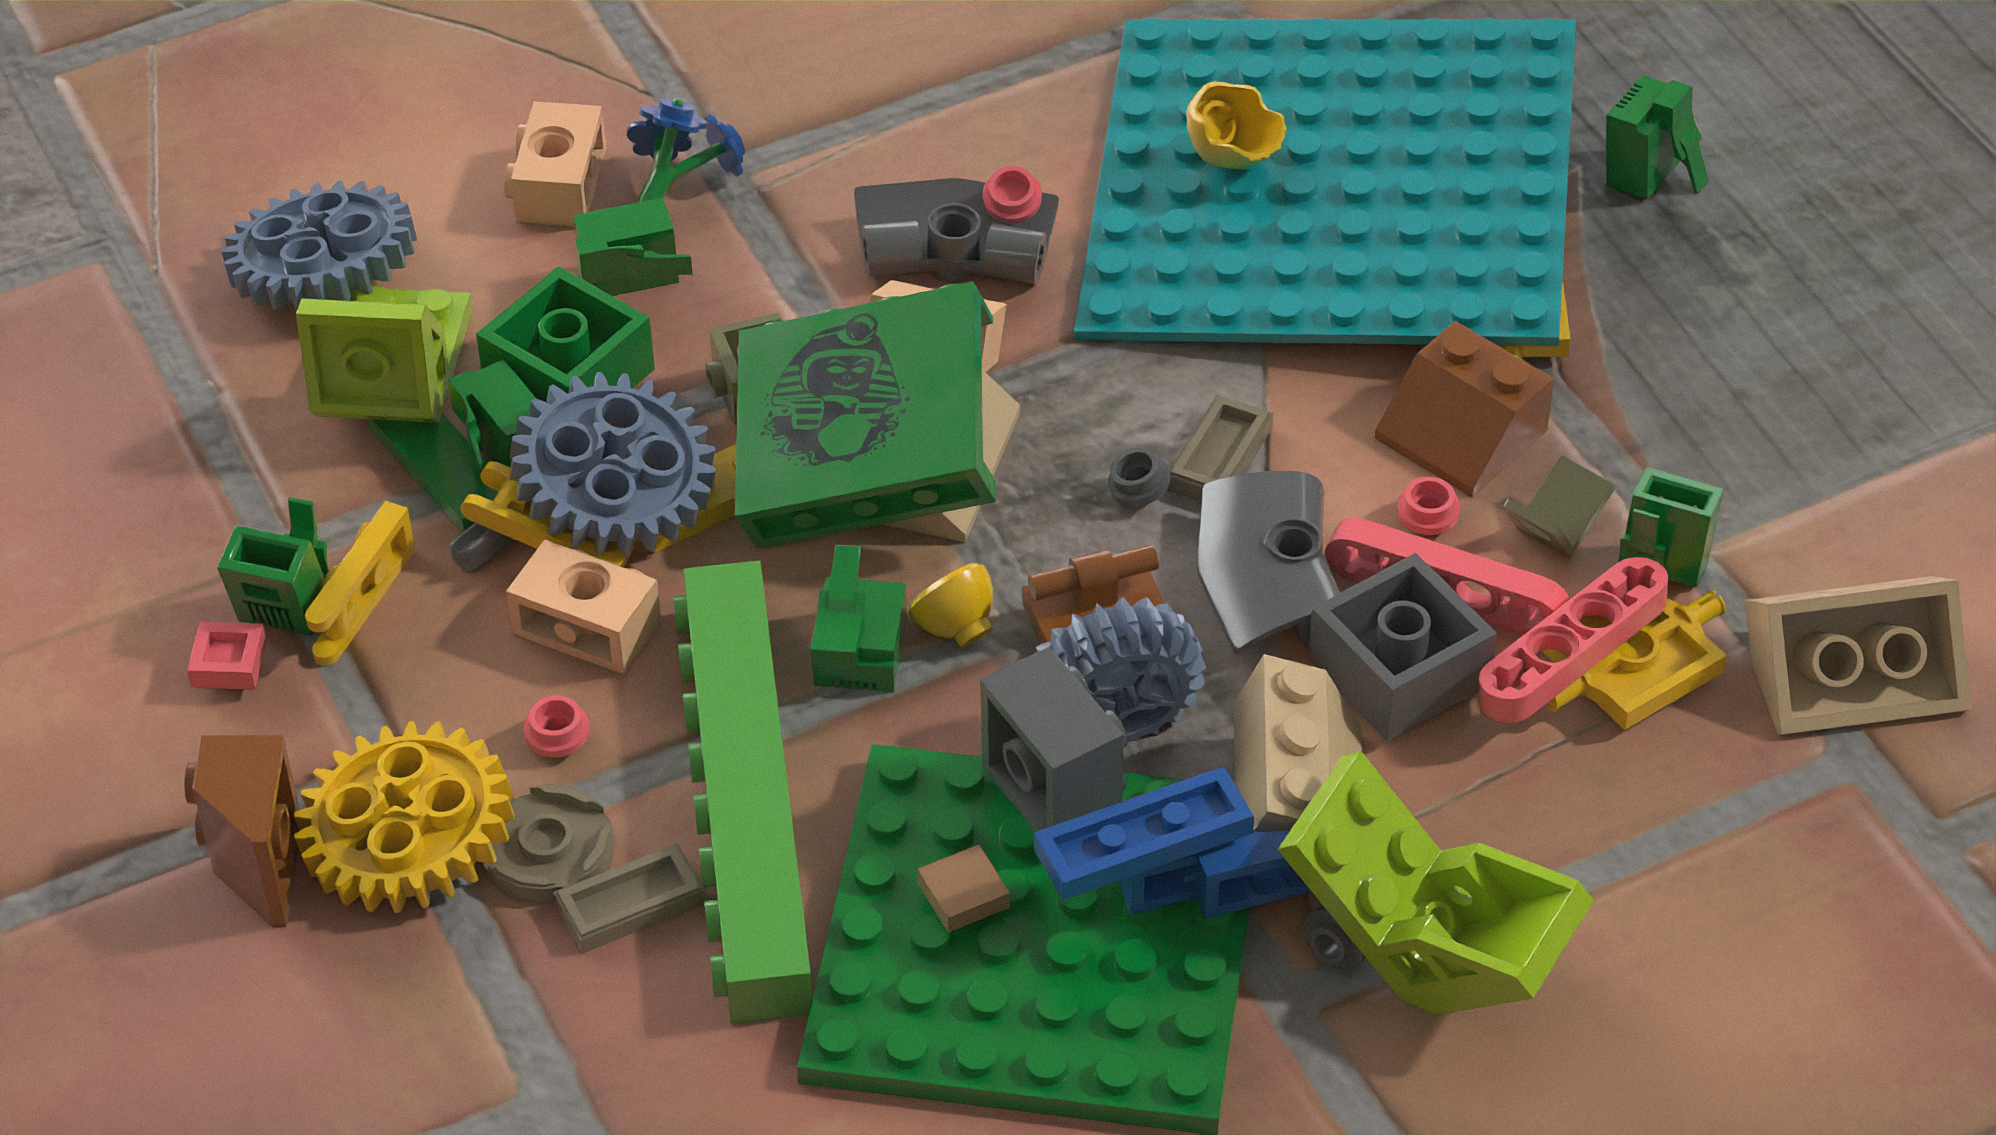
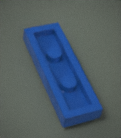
M1223 766L1034 832V851L1063 901L1252 834L1254 815Z

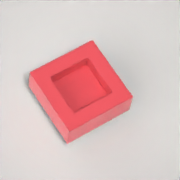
M199 622L187 668L191 687L255 690L267 642L263 624Z

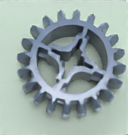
M1123 597L1117 601L1114 607L1103 609L1096 603L1093 613L1084 617L1072 614L1071 625L1066 628L1051 629V642L1042 643L1036 647V652L1050 646L1067 668L1074 666L1079 670L1087 683L1093 699L1103 711L1111 710L1119 718L1126 732L1127 741H1137L1140 737L1149 733L1159 735L1160 727L1166 722L1181 721L1180 709L1195 705L1197 703L1195 692L1205 686L1203 672L1206 668L1203 661L1204 652L1192 626L1186 622L1183 614L1174 613L1168 603L1159 604L1154 607L1147 597L1140 599L1133 606H1130Z

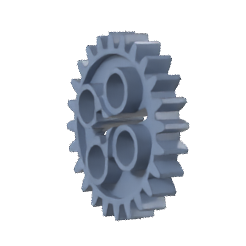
M337 181L330 190H323L322 186L316 183L312 186L310 193L304 195L296 189L290 190V199L284 202L279 199L270 198L268 199L270 208L266 211L251 209L249 211L251 221L236 222L234 224L236 234L225 236L227 248L221 250L230 285L232 288H237L240 298L251 296L255 306L270 300L273 310H279L288 302H293L297 311L301 299L329 300V298L337 296L342 301H350V292L356 289L365 293L373 292L370 283L373 280L389 282L392 280L390 269L405 268L407 265L404 256L415 253L413 242L417 241V235L408 203H401L397 192L386 195L385 187L382 185L367 191L364 181H360L351 189H345L343 181Z
M602 372L596 373L593 387H586L577 376L571 377L568 394L555 385H551L548 389L546 402L535 398L531 400L529 415L519 417L516 436L512 437L509 456L512 462L509 476L510 480L518 481L516 498L518 501L532 500L529 515L532 520L541 519L546 516L551 517L549 535L559 534L566 528L573 531L571 546L577 548L586 537L595 539L597 554L602 555L607 548L608 542L612 541L617 542L623 555L627 556L630 555L633 540L639 539L650 552L655 550L658 533L668 540L675 542L678 539L680 525L692 528L696 523L698 509H706L716 473V468L712 466L715 447L705 444L708 433L707 426H691L695 410L692 407H687L675 411L673 406L676 393L673 391L659 399L652 396L653 381L651 380L646 381L639 390L631 389L629 376L624 373L619 378L617 386H609Z

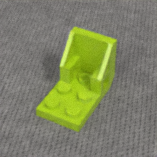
M372 286L373 292L365 293L358 289L351 291L350 301L301 299L296 317L310 413L317 417L440 422L449 392L448 379L454 375L472 315L470 293L447 292L442 289L424 291Z
M1362 751L1342 755L1277 849L1399 999L1433 1015L1533 999L1594 902V899L1579 880L1480 842L1441 851Z

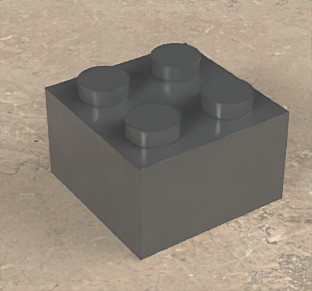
M1414 553L1312 607L1308 660L1316 668L1327 671L1339 692L1388 742L1479 691L1480 671L1495 657L1497 632L1417 553Z
M1049 646L980 679L982 767L1034 832L1122 802L1123 791L1126 789V779L1123 773V748L1127 746L1126 732L1115 713L1111 710L1103 711L1093 699L1084 677L1074 666L1067 668Z

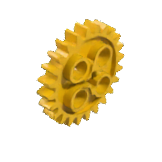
M409 721L403 735L394 737L386 725L381 727L380 741L372 745L359 735L355 737L358 752L350 756L342 751L335 750L332 755L337 768L334 771L316 768L313 773L319 788L302 789L300 795L306 808L294 812V818L300 830L294 836L311 878L317 876L321 888L326 894L337 889L342 904L346 906L354 902L361 895L367 912H373L383 898L389 899L394 913H400L407 897L415 896L422 908L429 906L430 891L439 889L447 897H454L453 880L461 877L475 883L479 879L473 864L476 861L494 864L497 861L491 843L508 842L509 835L504 823L515 818L510 799L514 797L498 755H489L483 739L470 743L465 729L461 727L446 738L441 722H435L425 735H419L415 722Z

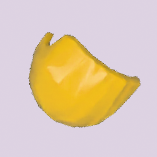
M1209 82L1194 95L1186 111L1187 131L1193 148L1205 162L1220 168L1242 170L1263 162L1274 152L1281 149V142L1284 140L1285 131L1287 130L1284 116L1281 113L1269 110L1262 101L1261 93L1255 87L1248 85Z

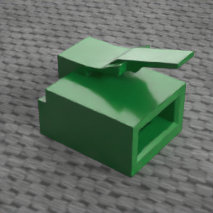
M1641 75L1634 83V86H1631L1630 90L1627 91V94L1623 95L1620 102H1617L1616 106L1607 113L1606 186L1648 200L1681 161L1687 167L1694 193L1698 194L1709 182L1699 146V141L1702 137L1695 124L1692 111L1693 86L1675 80L1666 83Z
M664 198L573 215L576 234L574 241L580 278L607 294L616 296L679 283L678 275H693L691 255L676 254L674 227Z
M503 359L474 373L467 370L448 379L452 410L466 426L468 441L479 475L484 469L481 456L482 450L491 461L511 468L512 459L509 456L512 437L516 436L518 419L520 416L529 415L531 400L535 398Z
M1646 467L1632 496L1626 532L1620 538L1618 562L1634 557L1648 558L1658 562L1665 568L1668 580L1698 587L1708 566L1724 489Z
M289 497L290 534L285 533L281 535L235 525L217 569L238 621L255 624L257 620L258 624L265 622L267 627H270L272 623L273 628L276 629L280 626L281 630H285L287 626L290 632L294 628L296 633L313 636L314 632L307 627L305 612L322 590L325 577L329 572L327 542L318 540L314 503Z
M835 545L831 577H826L824 590L819 589L816 621L810 648L814 686L832 687L833 680H836V688H840L841 681H844V688H848L849 681H852V689H856L857 682H860V690H864L865 683H868V690H872L873 683H876V691L894 692L907 621L906 583L857 579L861 546Z

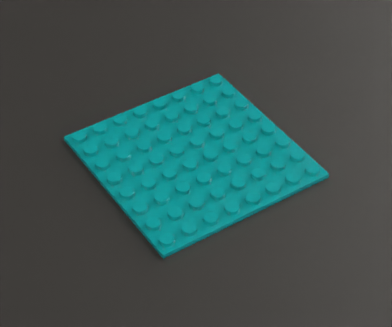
M1154 18L1125 20L1074 327L1075 340L1428 345L1454 321H1457L1500 346H1559L1576 20H1555L1551 18L1539 20H1497L1493 18L1481 20H1440L1436 18L1424 20H1383L1379 18L1368 20H1327L1322 18L1311 20H1270L1266 18L1255 20H1214L1210 18L1199 20H1159ZM1209 82H1224L1232 85L1255 87L1261 93L1265 106L1269 110L1281 113L1284 116L1287 130L1285 131V138L1281 142V149L1274 152L1263 162L1247 169H1226L1212 166L1205 162L1192 146L1187 131L1186 111L1188 104L1194 95Z

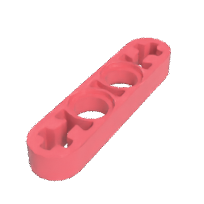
M1353 517L1341 521L1325 549L1326 560L1331 568L1340 575L1357 582H1362L1417 553L1487 624L1520 635L1526 634L1570 600L1564 588L1546 577L1366 519ZM1463 581L1475 582L1487 589L1491 595L1479 594L1466 586Z
M1641 557L1628 558L1616 563L1489 661L1482 668L1479 675L1478 703L1481 711L1491 719L1507 723L1522 721L1537 712L1662 613L1666 608L1668 574L1665 568L1656 561ZM1588 616H1601L1609 619L1612 624L1604 628H1589L1582 625L1579 621ZM1554 649L1565 652L1569 657L1561 662L1554 663L1543 661L1536 654L1543 650Z

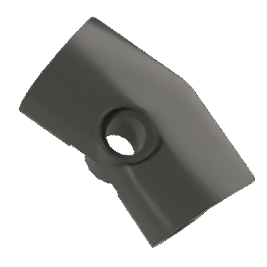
M946 178L856 187L854 189V201L867 277L874 278L930 272L938 280L948 283H959L977 274L1036 285L1040 278L1059 206V198L1057 195L1042 192L1041 205L1034 216L1021 223L1009 224L994 219L986 211L983 204V188L986 182L962 178Z
M1300 471L1246 473L1217 479L1206 483L1203 487L1197 562L1198 576L1235 654H1240L1252 645L1292 626L1300 642L1309 647L1312 607L1341 593L1322 555L1324 487L1317 477L1309 473Z

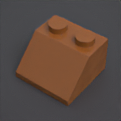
M1454 321L1417 353L1375 429V439L1470 497H1474L1548 430L1554 378Z
M201 735L197 763L187 764L184 779L186 801L188 804L197 805L195 819L198 846H207L213 873L272 927H286L298 844L294 834L300 831L294 818V812L300 809L283 735Z

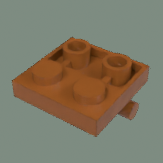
M1153 545L1111 554L1108 549L1070 558L1068 566L1029 575V585L1022 587V604L1039 643L1051 642V629L1066 628L1071 625L1072 614L1084 617L1093 613L1096 603L1103 609L1114 607L1117 601L1123 597L1130 606H1133L1140 599L1147 597L1154 607L1159 604H1165L1162 594L1151 574V571L1159 569L1156 550Z

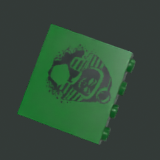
M973 281L962 284H947L934 290L900 297L890 296L877 302L843 309H829L820 314L787 321H772L763 326L739 330L735 518L757 549L996 502V480L983 460L981 326L993 324V315Z

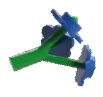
M679 98L660 99L659 104H653L652 107H640L639 114L646 118V120L635 121L629 124L627 127V138L633 142V152L640 156L650 154L654 159V167L636 203L664 198L673 180L714 158H717L721 167L726 172H732L736 177L743 174L741 163H743L745 147L741 136L732 125H724L722 122L718 123L711 114L705 116L704 119L698 118V115L694 113V106ZM699 129H706V138L710 147L673 167L670 166V161L676 159L678 151L685 152L692 147V139L688 135L699 132Z

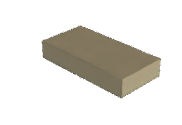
M1216 395L1169 471L1171 479L1167 490L1202 502L1203 487L1206 483L1245 474L1273 428V413Z
M678 843L553 892L555 907L581 954L702 906L704 901H706L705 889Z

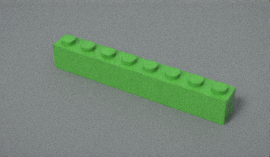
M751 561L683 568L686 595L673 596L677 634L690 633L691 643L678 644L682 683L695 682L696 692L683 693L687 732L700 731L701 742L688 743L692 783L706 782L707 792L706 794L693 795L697 835L711 834L712 846L699 847L703 888L717 887L718 900L704 901L708 942L722 941L723 944L722 955L710 956L714 998L728 996L731 1024L809 1015L813 1000L811 972L761 562Z

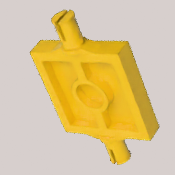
M1715 590L1707 591L1706 594L1687 605H1680L1667 598L1666 608L1660 615L1544 706L1546 707L1549 704L1548 710L1555 712L1561 706L1580 695L1586 696L1597 703L1618 725L1626 730L1724 673L1727 655L1705 636L1701 627L1712 619L1725 614L1726 605L1721 595L1716 597L1717 592ZM1588 616L1579 621L1582 625L1589 628H1604L1612 624L1609 619L1601 616ZM1548 649L1542 651L1554 663L1561 662L1569 657L1560 650Z

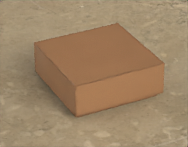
M980 845L917 869L918 885L948 933L1010 908V893Z

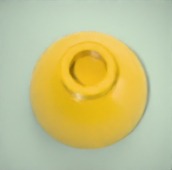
M971 563L942 577L911 601L908 611L909 615L925 631L937 637L955 639L961 649L980 640L993 630V626L988 620L993 604V586L985 565Z

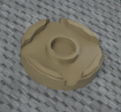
M543 784L529 787L530 794L522 795L515 800L514 797L510 799L515 818L504 823L509 840L505 843H491L497 861L494 864L483 863L486 876L499 891L522 902L550 904L554 903L553 892L607 871L611 866L615 842L611 822L604 814L603 806L594 796L572 786Z

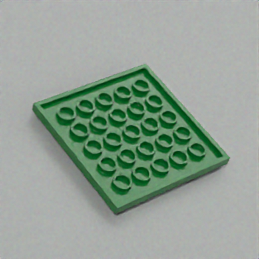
M871 744L798 1060V1084L1218 1135L1251 907L1205 919L1197 899L1193 898L1130 914L1118 882L1062 901L1034 851V830L982 767V756ZM1124 773L1126 789L1123 791L1122 802L1183 781L1184 779ZM980 845L1010 893V908L948 933L918 885L917 869Z

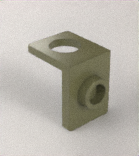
M779 313L709 329L712 361L705 363L708 384L714 398L723 396L735 426H737L739 355L737 348L739 345V330L763 326L772 321H782Z
M1561 456L1527 508L1510 499H1507L1502 507L1519 530L1571 558L1614 492L1615 487L1610 481Z

